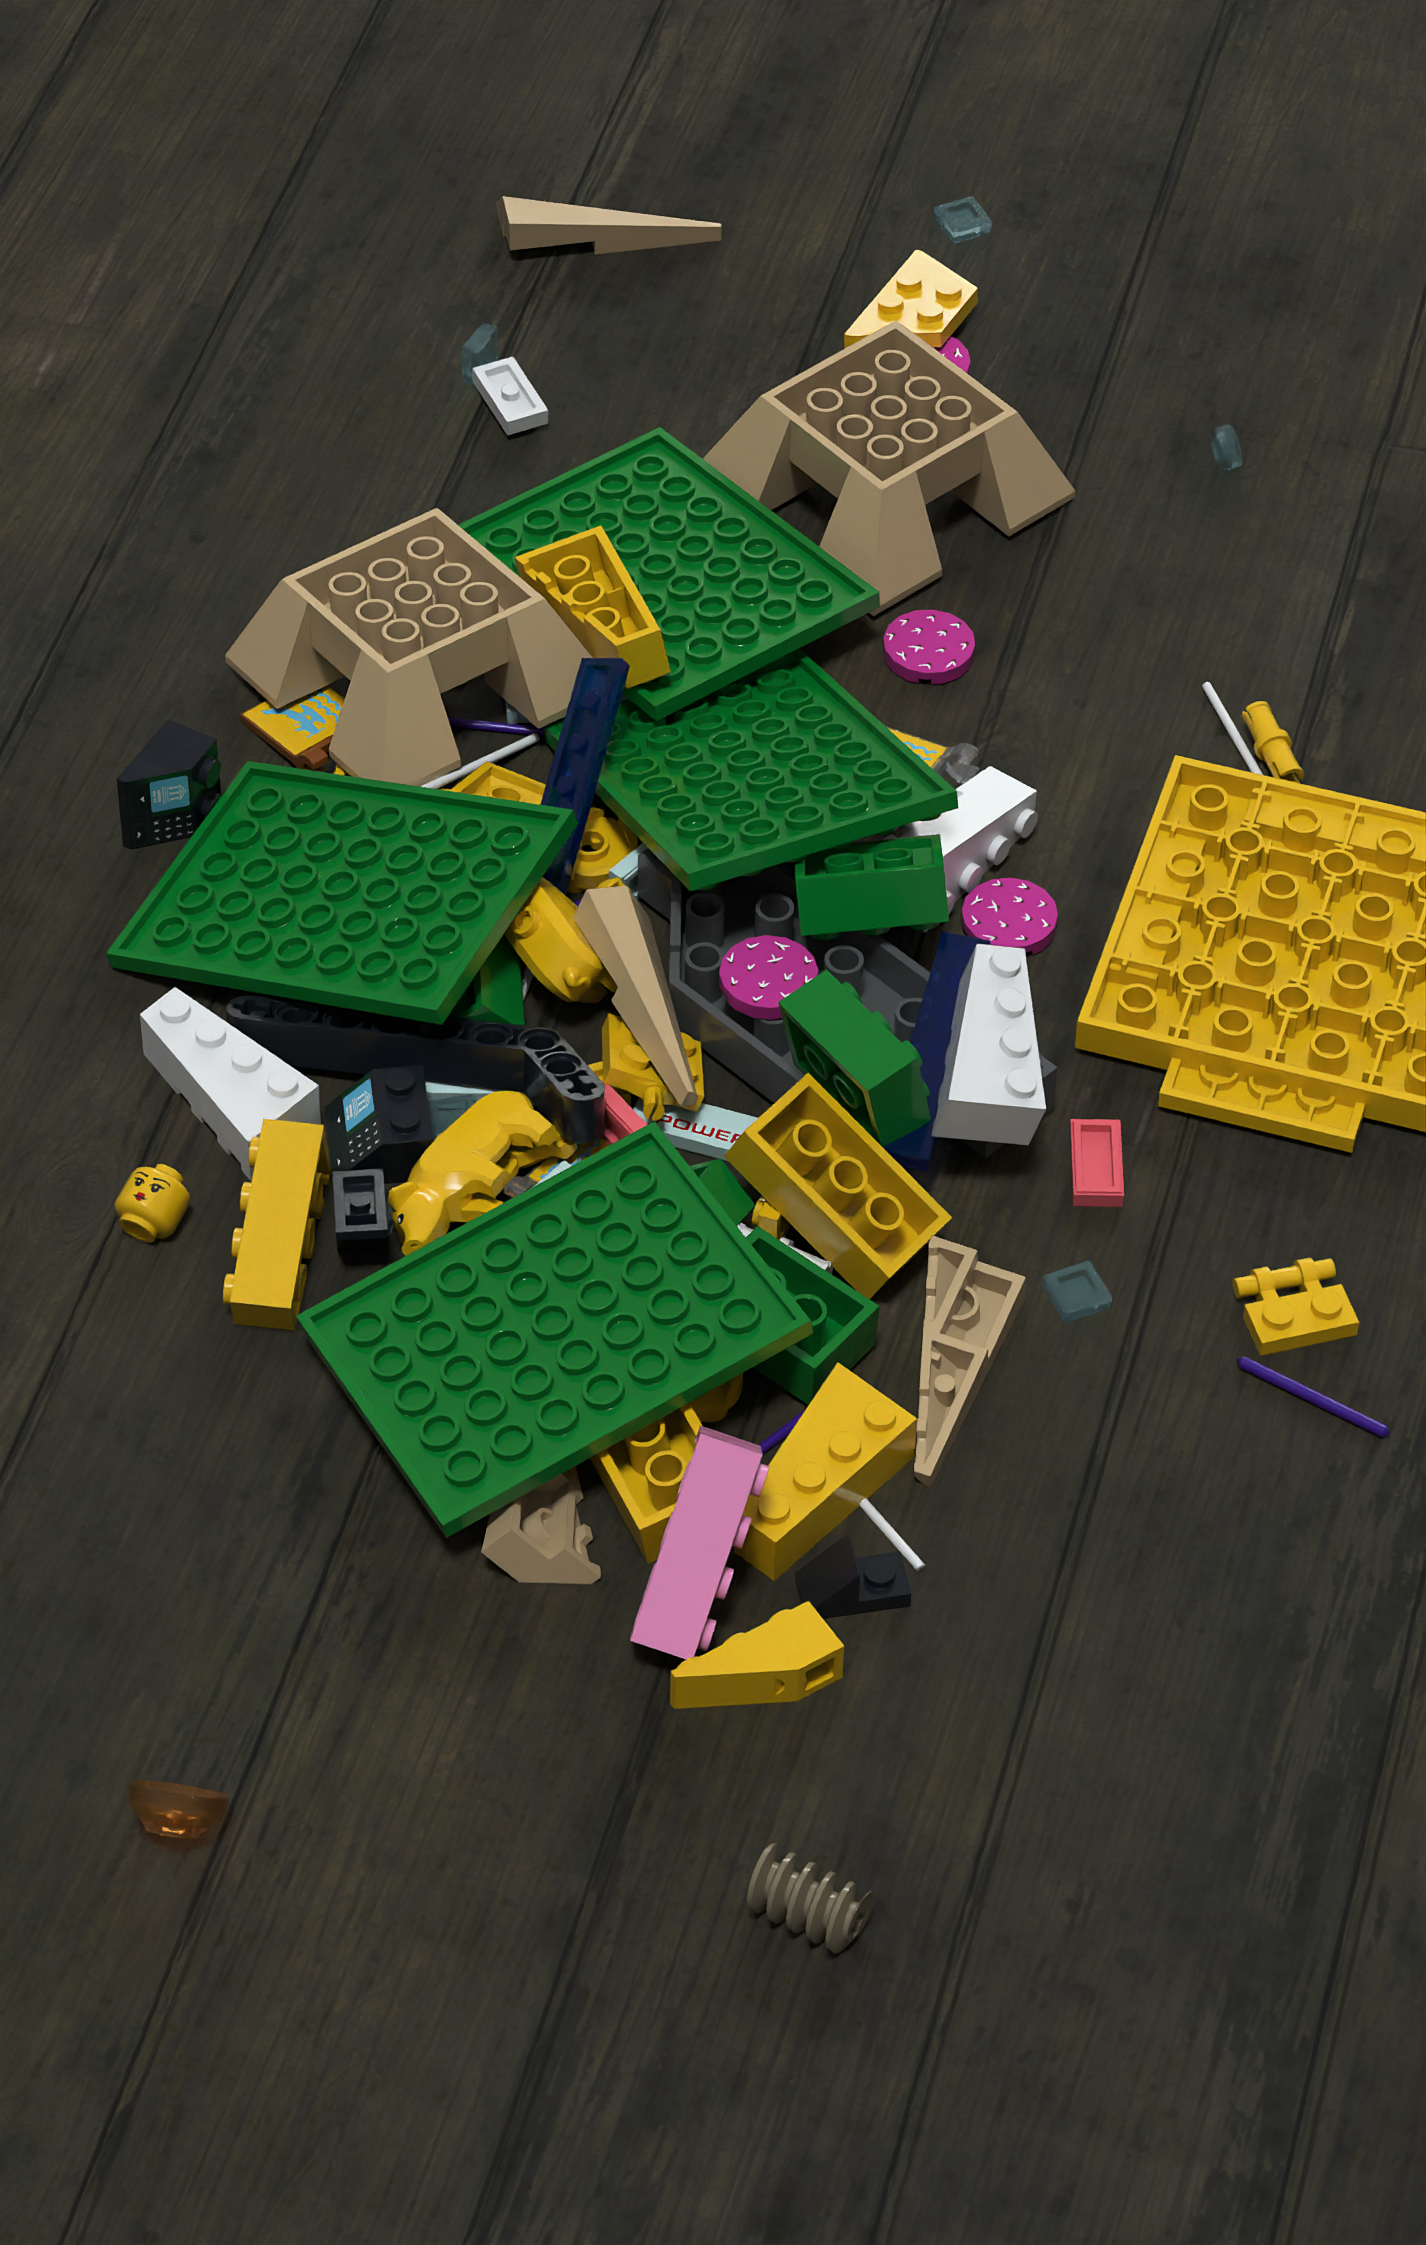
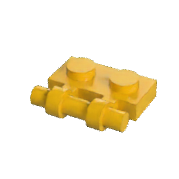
M1311 1257L1295 1260L1291 1267L1272 1271L1267 1266L1252 1269L1249 1276L1232 1280L1233 1291L1237 1299L1252 1295L1256 1298L1257 1302L1245 1304L1243 1319L1260 1356L1357 1335L1359 1321L1342 1284L1322 1288L1319 1282L1335 1278L1336 1269L1331 1258L1315 1262ZM1298 1286L1300 1293L1278 1297L1276 1290Z

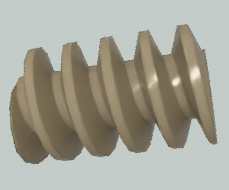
M770 1844L761 1854L753 1870L747 1894L748 1908L756 1914L766 1910L767 1918L775 1924L786 1920L787 1928L795 1934L801 1933L806 1929V1937L809 1941L820 1943L825 1939L826 1948L834 1954L840 1953L850 1945L866 1924L875 1903V1894L869 1891L858 1903L854 1901L856 1883L849 1881L838 1893L834 1891L837 1879L836 1873L828 1872L818 1883L815 1881L816 1863L809 1862L798 1873L795 1871L798 1859L797 1853L791 1851L781 1863L776 1862L778 1844Z

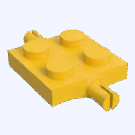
M608 1013L602 1027L603 1083L626 1090L640 1097L643 1100V1114L647 1119H649L651 1113V1120L662 1118L665 1112L664 1104L675 1105L697 1112L704 1098L701 1042L680 1032L698 1096L695 1105L680 1106L623 1018Z

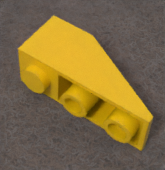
M807 1601L791 1610L784 1609L777 1612L768 1622L746 1633L734 1634L723 1645L700 1657L694 1656V1658L690 1657L684 1660L676 1669L671 1671L670 1704L674 1709L799 1701L843 1678L844 1645L811 1603Z

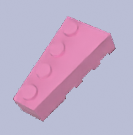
M699 1426L694 1441L696 1447L692 1459L689 1460L685 1468L676 1498L677 1503L674 1512L671 1513L659 1548V1556L652 1568L630 1636V1641L683 1659L694 1658L696 1649L703 1651L708 1649L716 1625V1620L707 1618L713 1599L716 1597L724 1600L734 1572V1569L725 1566L731 1546L738 1548L743 1546L751 1517L742 1514L749 1494L759 1497L769 1466L760 1463L763 1455L761 1446L703 1426Z

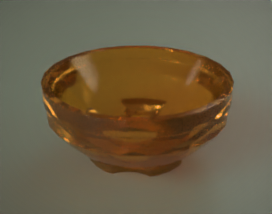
M130 1780L127 1788V1802L134 1814L145 1825V1831L182 1839H199L201 1833L218 1823L225 1816L230 1798L224 1793L205 1788L152 1780Z

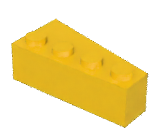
M601 525L514 557L520 578L547 600L593 659L624 687L628 689L671 673L661 630Z

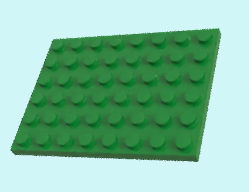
M661 427L458 525L518 576L519 572L514 557L601 525L661 630L671 673L627 689L601 665L599 666L606 673L610 684L655 721L671 715L880 607V592Z
M800 648L658 721H655L631 700L626 699L556 720L543 727L545 741L689 891L709 890L716 887L722 881L738 876H754L761 873L767 867L784 862H799L806 859L809 854L829 848H844L851 845L855 840L874 834H889L900 826L916 821H931L939 818L942 813L959 808L957 791Z
M247 761L106 952L112 968L442 1025L578 823L573 809Z
M655 1122L644 1126L296 1315L303 1334L446 1538L814 1333L809 1317Z

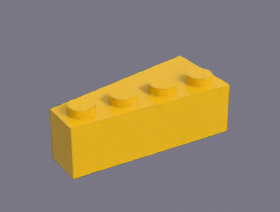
M263 1119L260 1137H252L250 1142L248 1162L249 1167H254L252 1182H244L241 1190L240 1211L246 1214L243 1228L236 1227L233 1233L231 1253L232 1258H237L235 1273L226 1274L223 1287V1304L230 1305L234 1324L295 1331L297 1325L296 1315L300 1312L307 1282V1265L301 1264V1259H310L313 1256L315 1247V1219H321L325 1204L324 1198H322L323 1184L329 1185L332 1168L324 1125Z
M837 1362L769 1463L768 1472L759 1497L749 1494L742 1515L751 1517V1522L742 1548L735 1547V1553L773 1581L778 1579L855 1511L863 1499H868L915 1457L917 1418Z

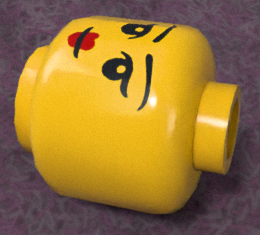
M157 1164L155 1168L139 1167L135 1169L115 1201V1210L120 1217L118 1221L120 1227L132 1237L144 1242H153L155 1239H165L171 1236L190 1205V1195L182 1184V1175L164 1164Z

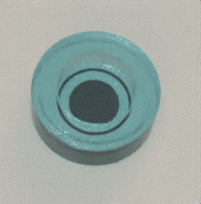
M1225 424L1213 428L1210 434L1211 446L1219 467L1224 471L1241 467L1242 452L1233 427L1230 424Z

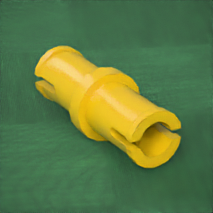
M1257 701L1246 707L1248 712L1243 711L1241 718L1255 741L1254 751L1259 760L1266 762L1273 778L1300 783L1298 779L1303 780L1304 772L1290 749L1292 741L1288 733L1279 728L1269 704L1265 701Z

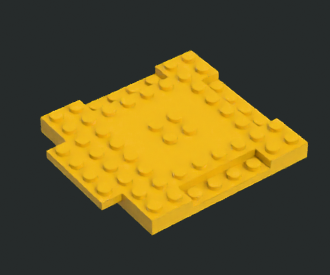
M1175 755L1078 1017L1075 1048L1167 1070L1159 1092L1158 1106L1350 1153L1353 1152L1363 1117L1426 1132V812Z

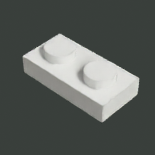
M514 357L472 368L473 383L507 435L548 424L547 407Z

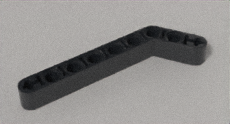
M240 996L230 1000L226 1005V1022L290 1066L367 1074L372 1069L423 1064L425 1081L525 1092L566 1140L575 1143H588L596 1141L604 1135L605 1086L566 1040L553 1029L447 1017L444 1023L440 1025L308 1001L262 996Z

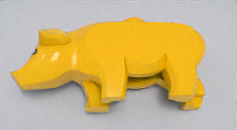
M542 877L504 935L534 976L556 996L566 1002L598 1003L608 993L603 985L614 993L618 986L574 921L573 916L578 906Z
M498 1091L483 1096L443 1133L436 1137L412 1168L408 1181L389 1191L387 1200L392 1208V1220L402 1244V1253L407 1256L446 1235L452 1222L468 1223L503 1204L502 1201L496 1199V1196L512 1182L519 1169L530 1167L550 1157L568 1159L576 1151L577 1144L562 1137L552 1123L533 1109L531 1101L525 1094L516 1091Z

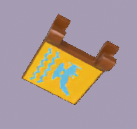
M326 685L278 709L268 700H265L239 714L240 721L294 763L297 768L326 772L321 766L329 762L326 753L329 752V746L345 697L330 685Z

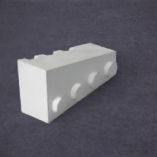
M991 766L956 789L958 809L942 813L939 818L931 821H916L906 824L902 831L905 834L899 837L940 834L948 915L952 911L955 902L965 892L970 893L978 886L982 876L994 864L999 865L1007 856L1009 849L1021 837L1026 838L1029 836L1037 823L1038 814L1035 812L1037 791ZM890 834L882 840L895 839L897 837ZM919 930V931L922 932V933H925L927 930Z
M976 944L959 983L951 1027L952 1035L945 1058L944 1079L939 1091L938 1111L933 1123L931 1136L1029 1145L1046 1111L1025 949Z
M176 987L140 1014L144 1055L177 1094H183L191 1104V1111L200 1122H206L216 1133L218 1143L228 1155L232 1153L241 1163L243 1173L251 1182L254 1167H249V1147L252 1137H260L263 1119L321 1125L319 1085Z

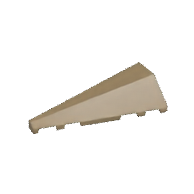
M502 196L496 203L503 237L506 236L510 250L592 242L596 255L721 241L722 227L720 223Z
M628 886L586 889L573 919L618 986L611 1000L679 1105H695L698 1096L649 916Z
M933 1235L929 1240L916 1456L914 1463V1476L929 1487L932 1486L1026 1299V1277L979 1262L978 1250Z
M576 1466L490 1513L481 1553L520 1583L592 1584L601 1578L600 1566L589 1561L586 1546L593 1539L591 1528L585 1524L581 1525L576 1505L583 1499Z

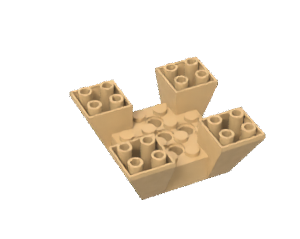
M897 320L761 395L703 458V460L770 510L818 483L838 498L819 547L880 592V607L869 612L873 616L942 576V567L925 506L929 502L951 491L1002 532L1011 536L1075 498L1076 492L1015 409Z
M438 508L281 579L225 655L226 663L277 709L343 677H347L350 680V685L329 746V756L352 777L419 787L461 767L460 755L440 695L441 693L484 674V682L540 729L615 692V688L610 684L606 673L547 600Z

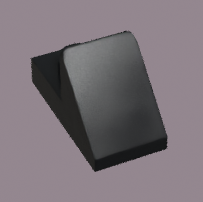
M383 1169L332 1172L337 1251L388 1248Z
M850 1535L839 1539L795 1572V1582L801 1604L809 1601L823 1619L911 1606V1590L901 1552L855 1557Z

